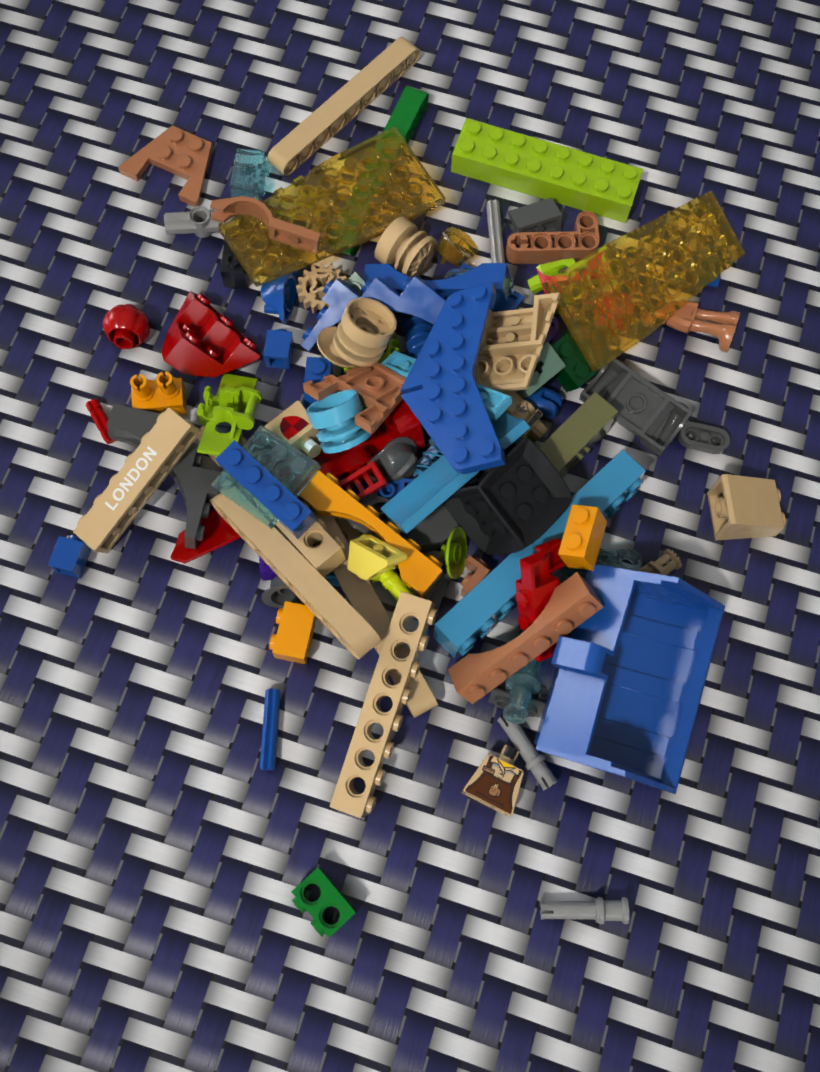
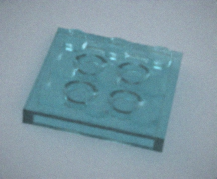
M262 425L259 426L242 447L296 497L300 495L321 469L318 462ZM224 470L211 484L215 490L270 529L278 522L252 494L240 486Z

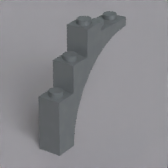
M113 404L107 422L109 438L137 448L141 443L142 437L147 432H150L157 423L160 413ZM192 443L169 474L179 488L187 510L184 536L185 548L196 550L197 542L203 541L205 526L202 523L204 518H209L212 505L210 500L226 489L227 483L223 482V472L201 468L203 455L197 453L199 444Z

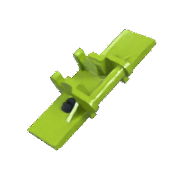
M223 374L216 396L212 395L210 386L205 387L203 393L205 404L200 403L197 410L199 423L205 426L197 453L219 456L234 440L239 444L243 430H250L254 427V414L257 404L262 399L261 392L255 390L258 379Z

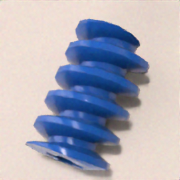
M416 316L407 319L402 327L405 333V341L407 342V350L409 351L408 355L417 359L433 327L430 322Z

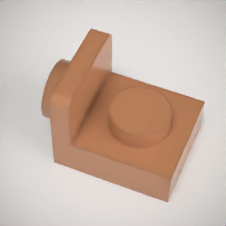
M470 555L466 558L464 566L472 573L469 572L460 584L463 586L461 596L463 597L490 572L483 560L477 557L474 559Z

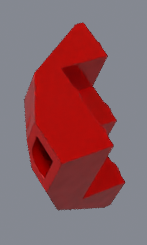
M192 291L186 297L167 332L161 351L163 360L184 375L217 377L258 360L260 354L256 348L257 344L250 338L244 337L233 326L232 320L210 305L211 301L201 293L196 295Z

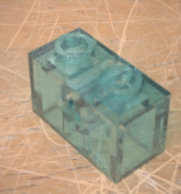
M237 148L229 186L232 198L244 196L261 201V196L266 194V181L264 180L265 176H269L270 163L266 161L264 151Z

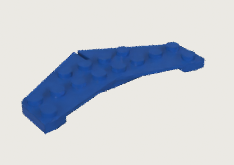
M492 281L455 292L447 298L400 390L403 393L401 397L450 465L459 474H468L505 465L504 449L496 435L475 381V365L489 310L494 308L496 300V287Z

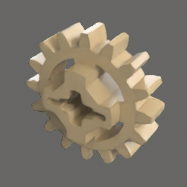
M323 263L320 264L318 269L311 265V272L304 270V277H298L299 285H296L299 302H303L305 309L311 306L312 313L314 314L324 306L328 308L329 305L322 300L325 295L323 289L330 280L335 282L336 279L341 278L343 281H346L347 277L342 276L340 269L334 271L333 265H330L328 269L324 268Z

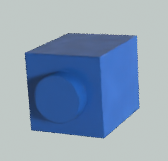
M267 329L263 354L266 367L290 370L294 347L292 332L284 329Z
M69 535V538L59 536L48 566L56 573L81 579L91 549L77 536Z

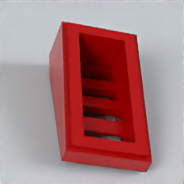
M373 460L341 480L338 486L341 488L345 487L346 490L350 489L354 492L350 485L354 482L360 492L357 494L360 498L358 502L390 484L378 463ZM371 472L374 473L378 480L375 484L369 476ZM364 477L369 486L367 489L362 485L359 480L360 478Z

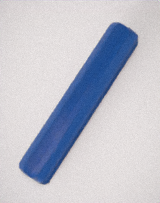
M272 688L265 691L260 769L264 771H273L276 765L281 692L278 689Z

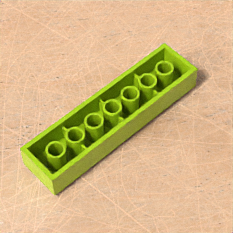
M466 118L452 153L451 172L541 199L552 198L555 203L582 211H590L596 215L623 223L627 221L643 172L642 168Z

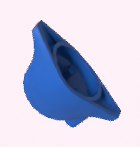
M294 264L281 273L271 275L264 281L261 287V297L265 302L264 312L278 314L283 324H287L294 309L297 297L296 285H299L298 277H300L301 270L299 264Z

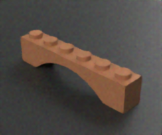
M576 572L554 589L549 602L541 614L518 637L494 650L468 654L449 668L448 672L456 692L473 705L555 644L559 636L564 637L601 610L604 606L592 586Z

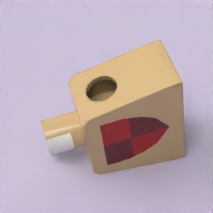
M298 400L261 428L268 444L294 461L299 460L305 454L314 458L321 452L320 441L316 437L319 429L312 427L306 409Z

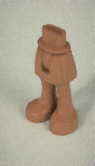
M658 301L653 314V318L662 320L664 325L666 322L667 326L687 334L690 331L702 332L717 337L719 339V349L726 353L729 350L740 317V312L737 311L716 312L699 309L698 302L669 301V304Z

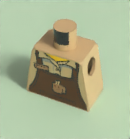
M504 745L499 758L488 753L461 793L507 817L512 816L524 773L523 770L513 766L519 751L511 746Z

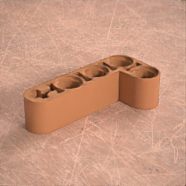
M590 211L579 213L574 229L571 232L513 233L508 237L505 257L512 264H545L574 258L576 262L586 260L596 254L599 246L597 217Z

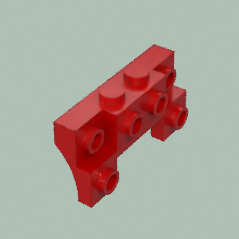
M558 538L536 546L534 554L520 559L521 579L515 581V597L518 603V624L523 631L537 619L549 602L554 589L559 586V578L551 575L557 569L565 566L564 561L558 555L562 542ZM557 642L537 656L535 660L541 662L552 657Z

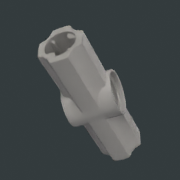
M196 206L190 212L165 213L164 224L167 235L194 233L200 238H205L213 232L238 231V218L234 216L225 223H221L211 219L213 211L217 210L209 211L204 206Z

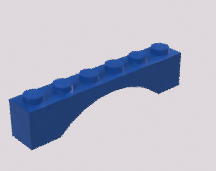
M482 263L473 270L456 277L424 281L446 299L455 292L492 281L496 287L495 304L507 303L511 276L507 263ZM365 264L363 279L367 282L369 278L374 280L376 277H380L402 294L403 291L400 287L409 276L396 271L389 264Z

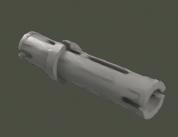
M510 711L503 715V718L500 717L497 722L500 723L515 748L519 751V754L526 763L525 768L527 771L531 770L542 790L545 791L557 783L558 780L544 762L546 758L543 754L540 755L513 715V712Z

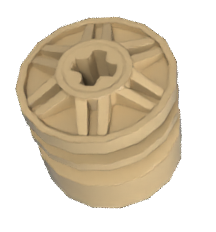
M399 217L381 235L375 249V258L380 263L389 264L396 271L413 278L416 275L420 276L429 266L437 250L438 242L432 236H428L425 231H418V227L407 218Z
M359 297L351 300L347 304L341 322L338 324L333 336L335 351L347 362L360 367H370L377 364L396 330L397 321L394 314L387 306L370 298Z

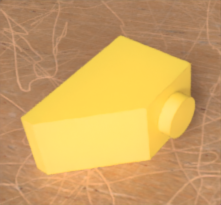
M369 534L350 540L347 570L358 575L361 579L370 580L388 572L405 561L407 554Z

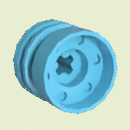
M343 390L330 394L307 408L306 413L314 429H321L316 437L321 442L320 446L324 453L331 454L348 450L364 442L372 435L355 424L354 416L363 408L356 390Z

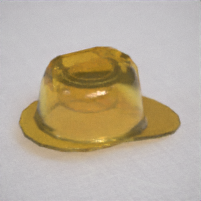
M450 227L442 232L443 236L437 246V250L442 256L441 264L448 261L450 264L459 267L477 254V245L462 230Z

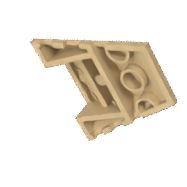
M559 292L534 295V305L531 308L499 312L489 310L475 365L476 383L498 392L528 389L561 296Z

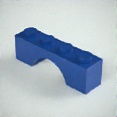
M235 440L215 459L229 476L252 494L297 539L317 520L308 507Z

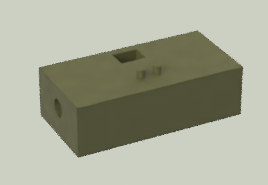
M594 392L539 447L562 478L609 432L618 410Z

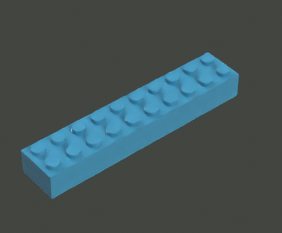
M622 450L572 496V501L567 509L539 539L525 549L511 553L435 624L433 637L454 659L460 654L463 657L474 648L473 644L479 636L482 639L485 638L492 631V626L496 623L497 619L502 621L511 613V608L516 602L515 581L521 579L520 559L534 554L536 546L555 538L562 540L572 505L598 507L605 519L607 516L611 518L621 508L620 505L624 501L628 502L638 492L637 489L643 484L641 478L646 470Z

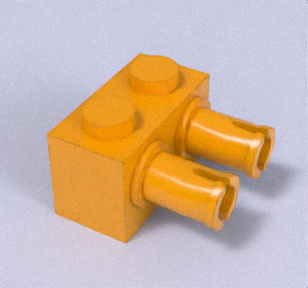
M165 371L166 377H164L163 372H160L156 376V380L146 379L142 374H139L140 379L137 374L132 376L130 379L132 408L161 414L169 407L183 416H187L186 388L182 378L172 377L167 371Z

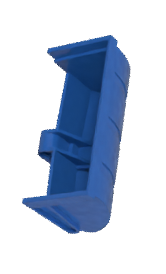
M595 564L594 571L585 570L582 577L592 586L604 607L569 634L565 635V637L559 636L551 662L556 668L534 744L537 745L536 750L676 794L725 605L679 577Z

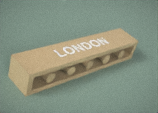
M168 407L166 411L158 416L157 423L150 432H147L142 437L137 449L126 458L121 470L112 476L104 492L95 498L93 506L88 513L79 519L78 526L73 533L94 551L108 553L201 433V430L182 414Z

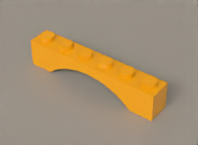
M319 470L298 494L301 500L320 516L339 517L359 523L374 532L383 542L406 553L407 559L398 565L402 583L419 597L424 598L443 575V570L440 568L442 564L432 555L428 557L420 552L421 547L409 538L406 541L399 535L401 531L391 522L385 524L378 518L380 514L373 507L368 505L365 508L358 502L360 498L350 489L344 491L339 487L340 482L332 474L327 473L324 475Z

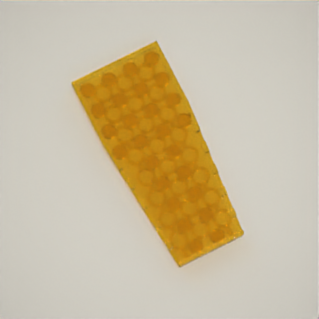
M394 126L329 158L314 167L307 176L303 177L301 175L294 179L293 184L285 189L280 187L275 190L274 195L264 201L262 199L259 200L268 207L274 218L321 233L320 247L317 254L269 239V231L265 224L258 218L250 215H237L226 224L219 223L218 226L219 232L254 285L258 287L377 238L383 234L395 219L405 217L412 221L445 204L446 198Z
M709 191L601 246L543 283V286L548 294L560 293L561 296L556 309L594 372L655 331L676 310L681 309L687 304L689 299L700 293L702 288L708 283L713 282L721 272L732 266L733 262L739 257L745 255V251L713 192Z

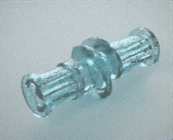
M533 659L506 680L505 688L510 694L508 706L504 707L503 716L507 721L515 724H522L527 721V707L531 701L532 694L538 693L542 687L541 681L537 678L538 666L542 661L538 662Z

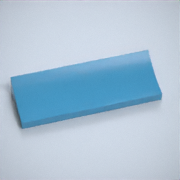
M506 412L497 420L490 418L504 450L530 429V426L524 419L513 417ZM442 455L380 509L400 531L408 533L479 471L459 474L450 465L445 456Z

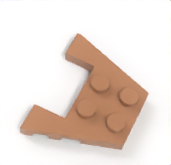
M172 125L122 163L118 169L120 174L135 181L140 180L150 164L184 178L188 181L178 194L180 201L193 207L200 206V196L205 185L204 179L206 173H208L213 152L212 142Z
M377 363L370 367L357 366L347 369V374L338 377L332 374L324 376V381L313 384L312 380L303 383L304 392L317 401L326 398L338 390H356L361 403L368 408L354 416L355 424L368 433L373 434L403 399L401 397L403 393L400 390L406 378Z

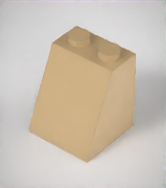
M722 474L707 492L715 540L774 537L785 527V515L781 512L780 508L781 493L776 488L775 480Z

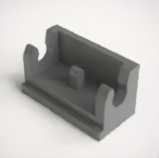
M552 198L508 211V216L512 222L509 225L512 234L517 232H561L562 213Z

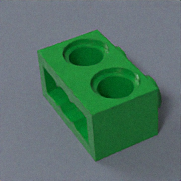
M317 867L291 891L295 896L292 902L301 913L308 911L314 920L311 922V925L321 937L326 933L330 938L357 912L320 867ZM310 884L318 885L321 890V895L315 902L309 901L305 895V890ZM330 906L337 908L340 913V918L335 924H329L324 919V911Z

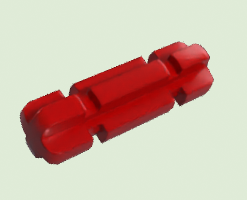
M98 399L88 401L86 407L104 441L107 444L117 441L109 438L107 430L108 417Z

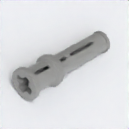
M597 897L594 901L540 900L541 920L592 919L598 924H604L605 921H622L623 924H629L627 897H622L621 900H603L602 897Z

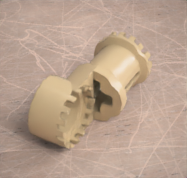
M666 549L663 551V555L656 561H650L638 571L668 575L674 569H680L682 563L679 560L680 557H676L677 554H674L673 550Z

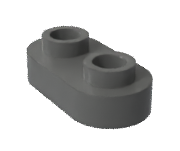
M688 422L678 433V440L682 446L710 454H721L730 444V436L724 429L701 423ZM687 435L693 436L694 440L687 438ZM711 441H716L718 446L713 445Z

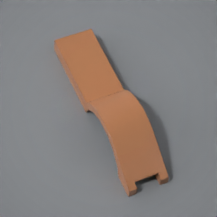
M240 196L212 200L210 208L217 210L213 211L212 220L225 223L229 218L237 215H250L258 218L265 224L269 231V239L317 254L319 250L321 233L274 218L268 207L255 198Z

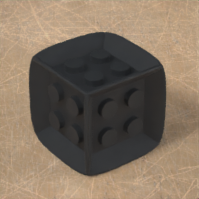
M519 437L504 450L505 465L479 471L443 502L454 520L462 527V530L471 541L489 555L511 554L525 549L552 526L572 501V494L562 476L543 451L526 437Z

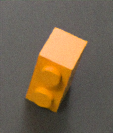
M572 505L558 552V555L569 568L594 571L607 520L598 507Z
M285 601L283 609L279 608L276 617V624H279L277 634H272L269 649L273 650L272 653L275 658L301 664L307 663L317 617L306 605Z

